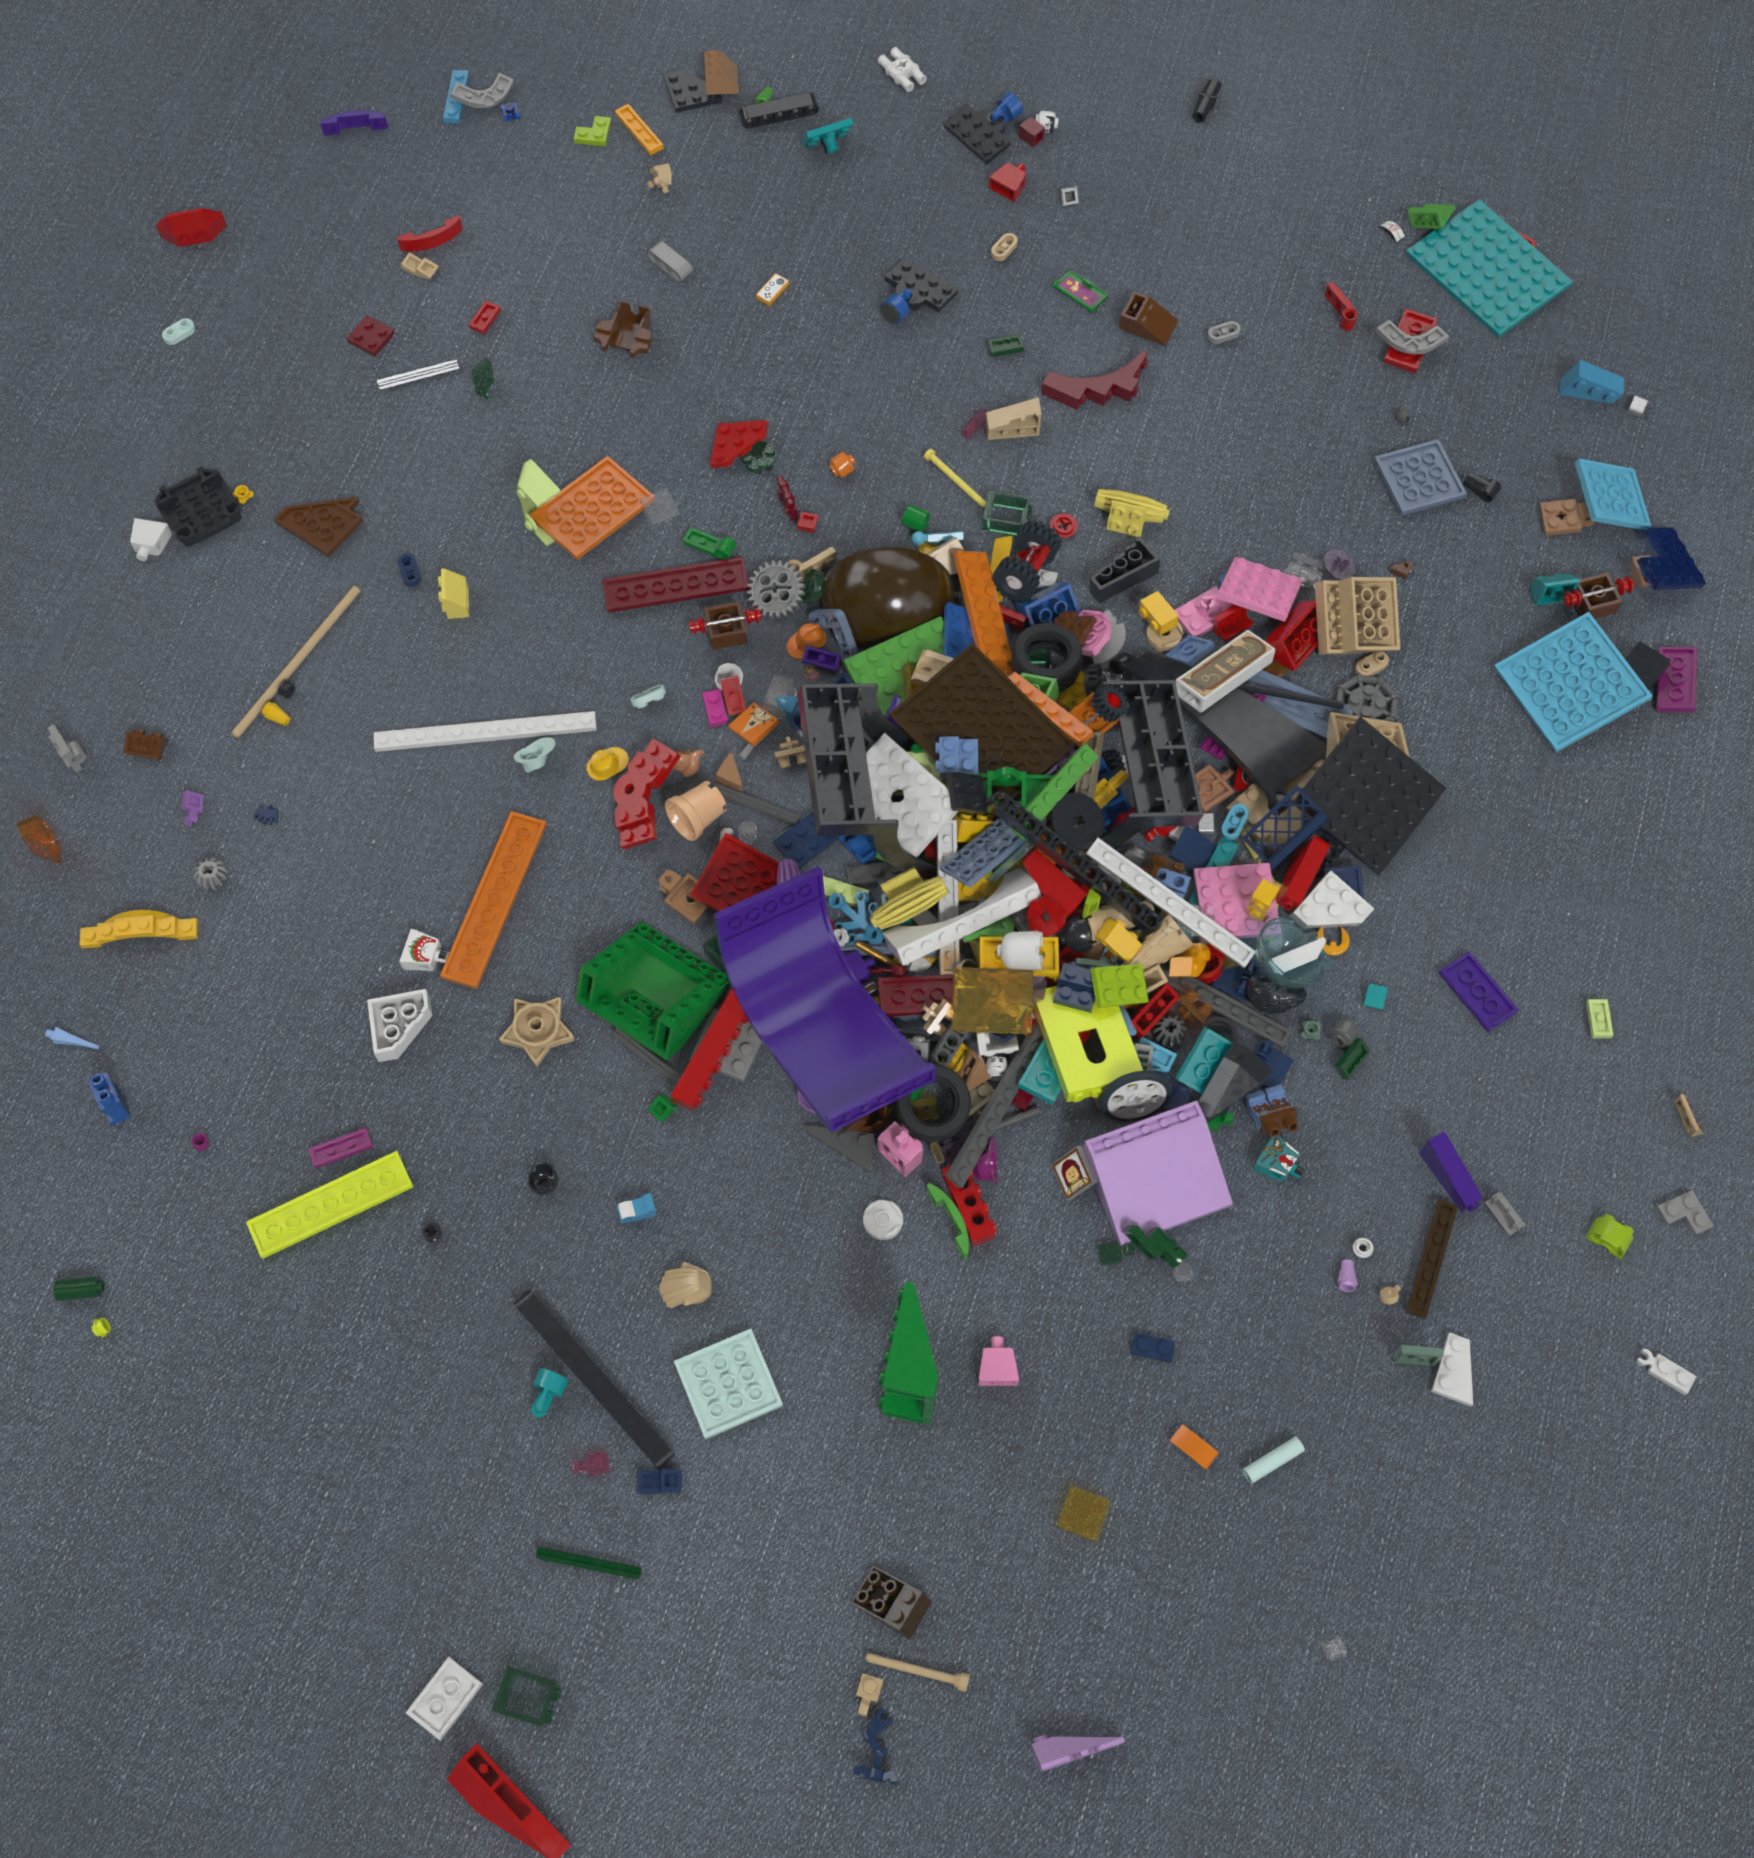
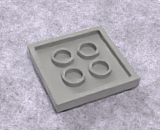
M713 1009L690 1056V1061L719 1012L718 1009ZM749 1021L746 1024L743 1023L740 1029L741 1034L731 1044L732 1050L728 1057L723 1058L721 1062L722 1068L719 1072L742 1082L745 1081L762 1045V1041L755 1033Z

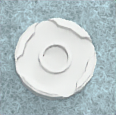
M877 1200L866 1208L863 1216V1226L872 1238L889 1240L901 1231L903 1214L894 1202Z

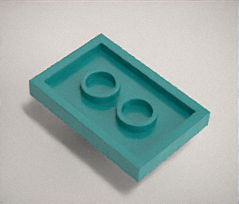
M852 118L807 131L801 140L803 147L807 145L808 147H813L817 145V142L823 141L827 154L834 153V151L837 152L840 148L837 144L836 136L842 138L847 135L854 125Z
M1204 1027L1175 1079L1203 1095L1223 1057L1234 1044Z
M1043 1039L1017 1087L1053 1105L1062 1088L1045 1040Z

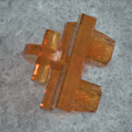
M1191 989L1186 994L1182 993L1178 999L1188 1009L1187 1011L1183 1006L1178 1009L1183 1014L1180 1020L1184 1021L1187 1018L1191 1023L1196 1020L1191 1015L1192 1013L1204 1024L1208 1020L1213 1007L1205 1001L1198 1008L1194 1002L1200 995L1194 989Z

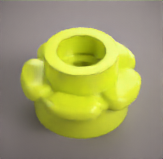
M101 1317L93 1321L92 1331L96 1336L105 1337L111 1331V1326L105 1318Z

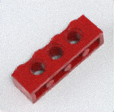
M951 1166L943 1168V1180L953 1203L964 1220L971 1246L974 1247L995 1239L997 1227L994 1220L989 1219L987 1214L989 1213L987 1203L985 1201L982 1202L980 1195H982L978 1183L974 1184L972 1179L974 1177L973 1171L966 1181L968 1186L966 1188H957L946 1176ZM973 1200L975 1205L967 1206L965 1201ZM974 1218H981L983 1223L977 1225L972 1220Z

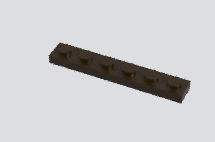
M1440 1199L1436 1202L1405 1313L1422 1319L1427 1318L1458 1209L1457 1205Z

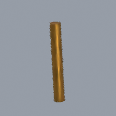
M859 940L854 945V947L889 967L891 965L905 967Z

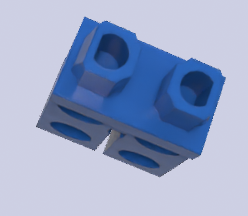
M107 1072L90 1077L88 1083L100 1111L102 1113L105 1112L111 1125L131 1117L118 1086L109 1077Z

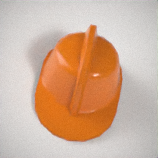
M805 624L788 640L786 645L787 652L793 658L803 659L806 645L820 649L826 642V634L818 624Z

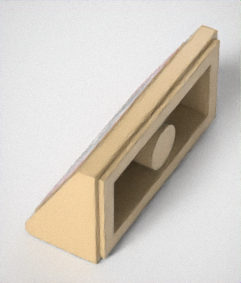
M1681 1094L1674 1101V1104L1688 1135L1694 1137L1703 1134L1688 1098Z

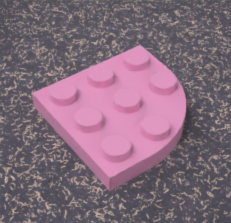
M1082 610L1079 616L1094 615L1097 620L1081 646L1082 655L1096 656L1106 642L1110 640L1112 632L1111 622L1100 611Z

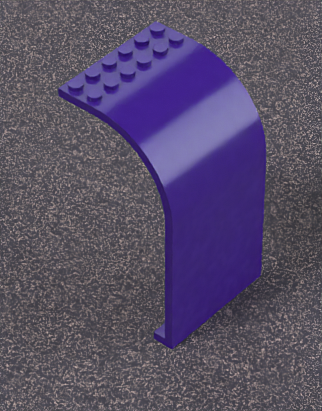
M819 866L714 913L718 945L723 965L745 1016L759 1039L830 1133L936 1081L935 1066L931 1062L925 1063L865 990L849 966L838 944L829 919L823 871Z

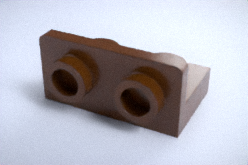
M134 729V732L127 731L123 753L157 760L162 759L164 742L169 741V739L163 738V734L152 732L151 735H146V731Z

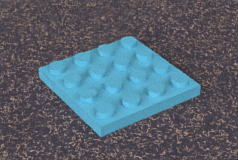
M1580 458L1575 462L1591 521L1646 531L1652 527L1634 469Z

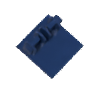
M1225 955L1222 964V974L1213 982L1212 987L1248 1001L1249 997L1246 990L1248 981L1255 975L1259 976L1262 968L1258 967L1257 961L1253 959L1243 968Z
M1268 1040L1265 1042L1259 1041L1253 1053L1272 1070V1073L1262 1084L1270 1088L1281 1084L1294 1060L1273 1049V1043Z

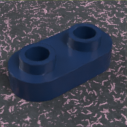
M402 554L398 558L402 580L406 586H416L421 580L416 559L412 554Z

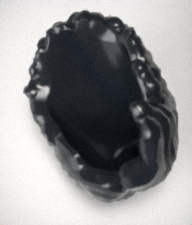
M1255 975L1251 977L1246 988L1250 1003L1255 1009L1268 1014L1285 1013L1286 1010L1302 1004L1308 995L1303 987L1288 985L1286 982L1273 981L1270 977Z

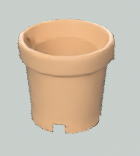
M704 781L680 796H673L665 802L666 814L671 824L689 841L698 839L707 826L727 811V809H723L726 802L722 794L716 787L711 789L708 786L710 784L709 781Z

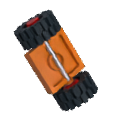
M1105 685L1095 694L1092 692L1069 713L1090 728L1093 733L1101 732L1104 734L1126 713L1128 702H1125L1127 698L1122 696L1123 692H1119L1118 687L1114 688V685ZM1076 744L1074 749L1078 750L1080 747Z

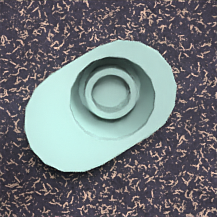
M550 737L541 738L526 748L519 750L514 755V759L516 762L521 763L524 770L528 773L539 769L545 765L547 754L554 748L555 740Z

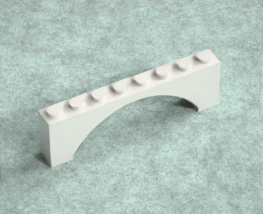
M1019 867L1004 874V879L998 889L983 903L964 914L929 925L900 926L899 924L882 932L888 949L904 966L1029 906L1031 902L1042 898L1037 882Z

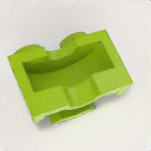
M1604 1214L1603 1217L1595 1219L1585 1238L1596 1245L1606 1247L1609 1253L1622 1260L1633 1240L1632 1234L1634 1230L1627 1225L1616 1222L1613 1216Z

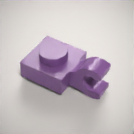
M188 790L183 792L182 810L187 811L184 817L185 825L192 826V822H197V814L203 812L204 795Z

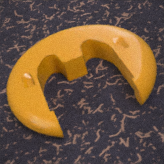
M1340 926L1341 945L1337 946L1336 942H1330V946H1327L1325 943L1321 950L1323 953L1336 956L1348 949L1350 938L1343 927ZM1323 927L1318 929L1315 940L1324 937Z

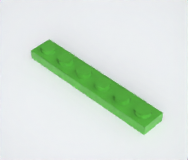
M1086 743L1082 744L1025 809L1042 821L1099 756ZM1026 822V828L1031 830V824ZM1008 826L1019 837L1020 840H1025V838L1022 835H1020L1012 827Z

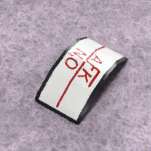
M1388 220L1379 226L1386 228L1393 235L1396 243L1406 237L1403 229L1394 221Z

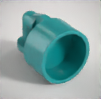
M540 1368L532 1385L539 1390L532 1405V1414L537 1418L544 1417L553 1398L562 1397L569 1380L553 1371Z

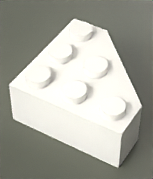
M1329 871L1289 917L1303 929L1358 926L1369 916L1374 908L1337 875Z
M426 989L367 1000L373 1050L378 1062L398 1059L432 1017L431 1001Z

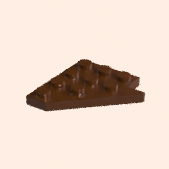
M357 497L285 507L274 518V521L280 527L327 557H330L363 522V518L352 511L360 503Z

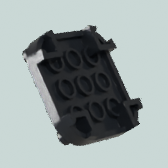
M200 467L196 469L197 474L169 488H166L165 485L159 488L160 492L155 500L156 506L174 536L187 547L227 529L242 518L241 509L236 497H234L216 469L211 470Z

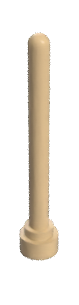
M871 1653L866 1655V1661L869 1663L951 1683L959 1691H967L970 1674L961 1672V1674L953 1675Z

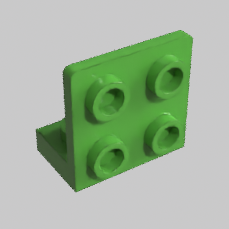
M1425 204L1423 208L1410 207L1408 215L1411 227L1442 229L1455 210V205Z

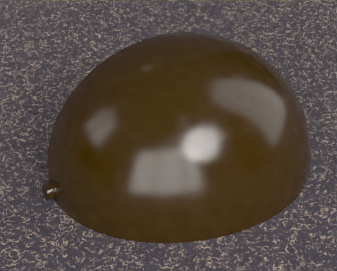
M899 547L872 548L847 556L829 570L822 583L821 595H817V602H821L822 609H841L844 612L856 646L863 650L872 648L940 616L944 622L945 605L948 602L954 604L955 599H958V592L954 591L952 577L939 561L922 552Z

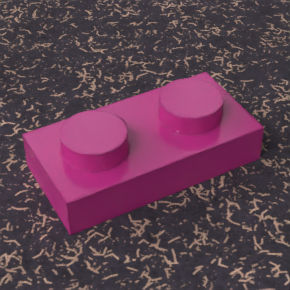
M720 689L702 692L710 727L728 724Z

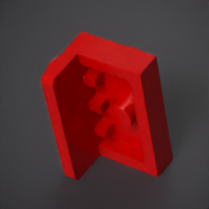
M1235 604L1214 617L1215 634L1225 642L1254 625L1253 621L1247 617V609Z

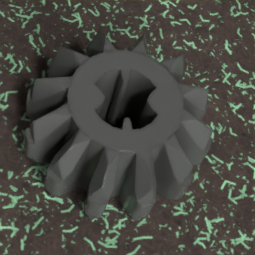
M1167 1014L1166 1019L1162 1016L1159 1022L1154 1025L1153 1035H1157L1156 1042L1162 1040V1047L1166 1043L1169 1044L1170 1048L1173 1047L1174 1043L1178 1046L1181 1040H1184L1186 1037L1184 1033H1186L1187 1028L1183 1026V1020L1177 1021V1015L1174 1016V1019L1171 1018L1170 1014Z

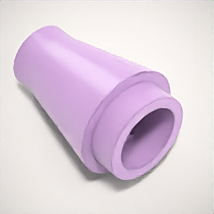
M1352 1260L1341 1261L1337 1285L1344 1292L1355 1291L1358 1285Z

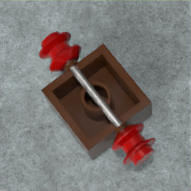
M1608 572L1579 579L1580 583L1577 589H1573L1572 593L1565 591L1562 601L1568 608H1572L1574 604L1580 616L1589 612L1596 619L1616 614L1623 602L1620 595H1624L1625 591L1630 594L1634 588V582L1629 576H1625L1623 580L1617 578L1614 584Z
M740 602L704 608L705 623L704 619L700 616L698 621H694L691 618L692 622L688 623L690 633L694 632L695 636L699 631L704 634L707 629L711 648L715 650L747 644L744 622H747L750 626L753 621L759 624V620H762L760 609H756V606L752 611L746 608L745 615L742 614Z

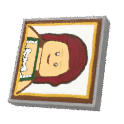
M1082 1146L1075 1147L1051 1164L1066 1201L1072 1200L1098 1182Z

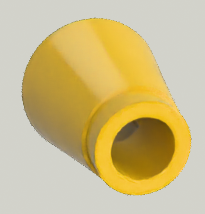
M268 702L262 710L264 718L283 726L288 725L291 717L276 703Z

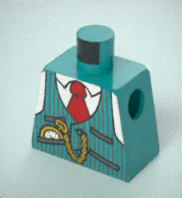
M1276 1136L1270 1139L1252 1170L1283 1182L1288 1173L1300 1179L1305 1169L1295 1163L1300 1155L1299 1152L1281 1137Z

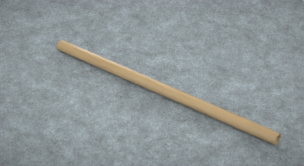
M356 586L349 590L233 729L231 734L238 739L264 706L277 693L280 684L292 675L357 597L360 590Z

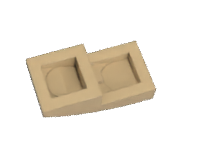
M409 252L402 261L400 268L430 280L439 266L425 257L422 260Z

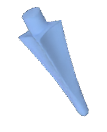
M55 1027L54 1031L47 1029L45 1036L52 1039L55 1044L99 1049V1045L78 1038L58 1027Z

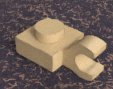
M862 1673L856 1697L862 1698L858 1710L859 1715L866 1717L870 1702H878L883 1679Z

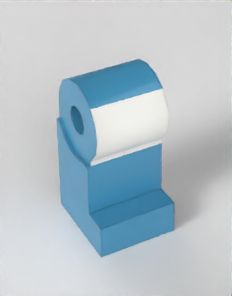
M651 1193L645 1194L638 1199L619 1203L616 1206L620 1223L635 1222L657 1216Z

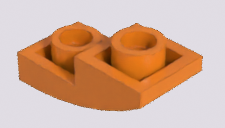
M1183 1424L1170 1440L1173 1445L1206 1470L1219 1454L1218 1451Z

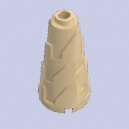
M1142 901L1144 904H1146L1149 908H1151L1154 911L1152 903ZM1110 905L1100 906L1096 912L1086 918H1083L1082 915L1079 916L1080 920L1085 919L1092 938L1088 942L1089 945L1093 944V946L1101 943L1094 936L1108 918L1114 921L1120 920L1126 925V930L1135 927L1133 923ZM1132 906L1131 910L1136 915L1137 910ZM1084 908L1079 909L1077 912L1083 915Z
M1169 914L1161 921L1160 926L1144 939L1145 941L1141 943V948L1129 963L1123 962L1122 965L1142 964L1143 972H1146L1158 964L1165 963L1171 957L1183 953L1192 947L1193 943Z

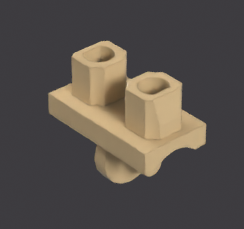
M785 737L786 743L780 744V749H788L775 752L774 755L775 761L778 760L780 768L791 767L789 757L796 756L798 765L805 764L804 746L792 748L799 745L798 740L791 741L790 737Z
M945 999L939 1005L935 1002L930 1007L924 1005L922 1009L926 1013L922 1018L927 1022L923 1028L930 1034L934 1033L942 1036L946 1031V1027L940 1021L943 1017L952 1021L956 1017L957 1012Z

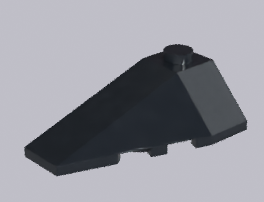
M1236 1042L1223 1057L1198 1102L1208 1122L1228 1110L1229 1105L1238 1099L1242 1100L1245 1098L1246 1093L1252 1089L1256 1090L1272 1073V1070L1255 1053Z

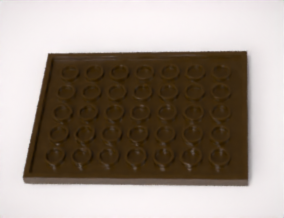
M973 643L889 713V717L935 764L936 760H940L939 754H936V742H939V737L959 736V739H978V774H987V771L1011 767L1018 771L1026 772V775H1044L1076 748V744ZM992 786V795L1000 791L1015 800L1021 795L1022 786ZM995 798V801H998V806H1001V801ZM985 813L991 820L996 816L994 813Z

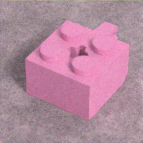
M894 1122L878 1137L877 1150L904 1177L922 1163L923 1145L918 1139H913L909 1135V1131L902 1124L898 1125Z

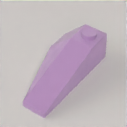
M1043 1735L1034 1738L1035 1743L1031 1744L1030 1747L1040 1773L1118 1746L1125 1741L1123 1737H1050L1047 1739V1736Z

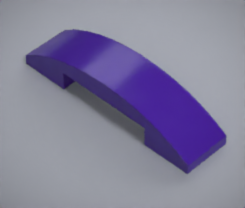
M367 110L342 112L320 121L324 136L340 134V129L371 126L372 131L389 129L385 114Z

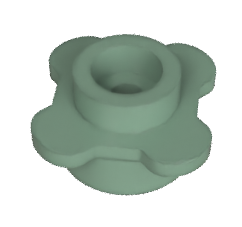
M1304 1021L1302 1023L1303 1032L1301 1037L1303 1039L1312 1038L1316 1041L1319 1040L1321 1037L1319 1034L1321 1024L1315 1021Z

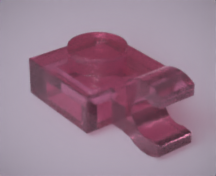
M606 1450L585 1454L586 1461L571 1463L573 1474L588 1471L589 1477L610 1473Z

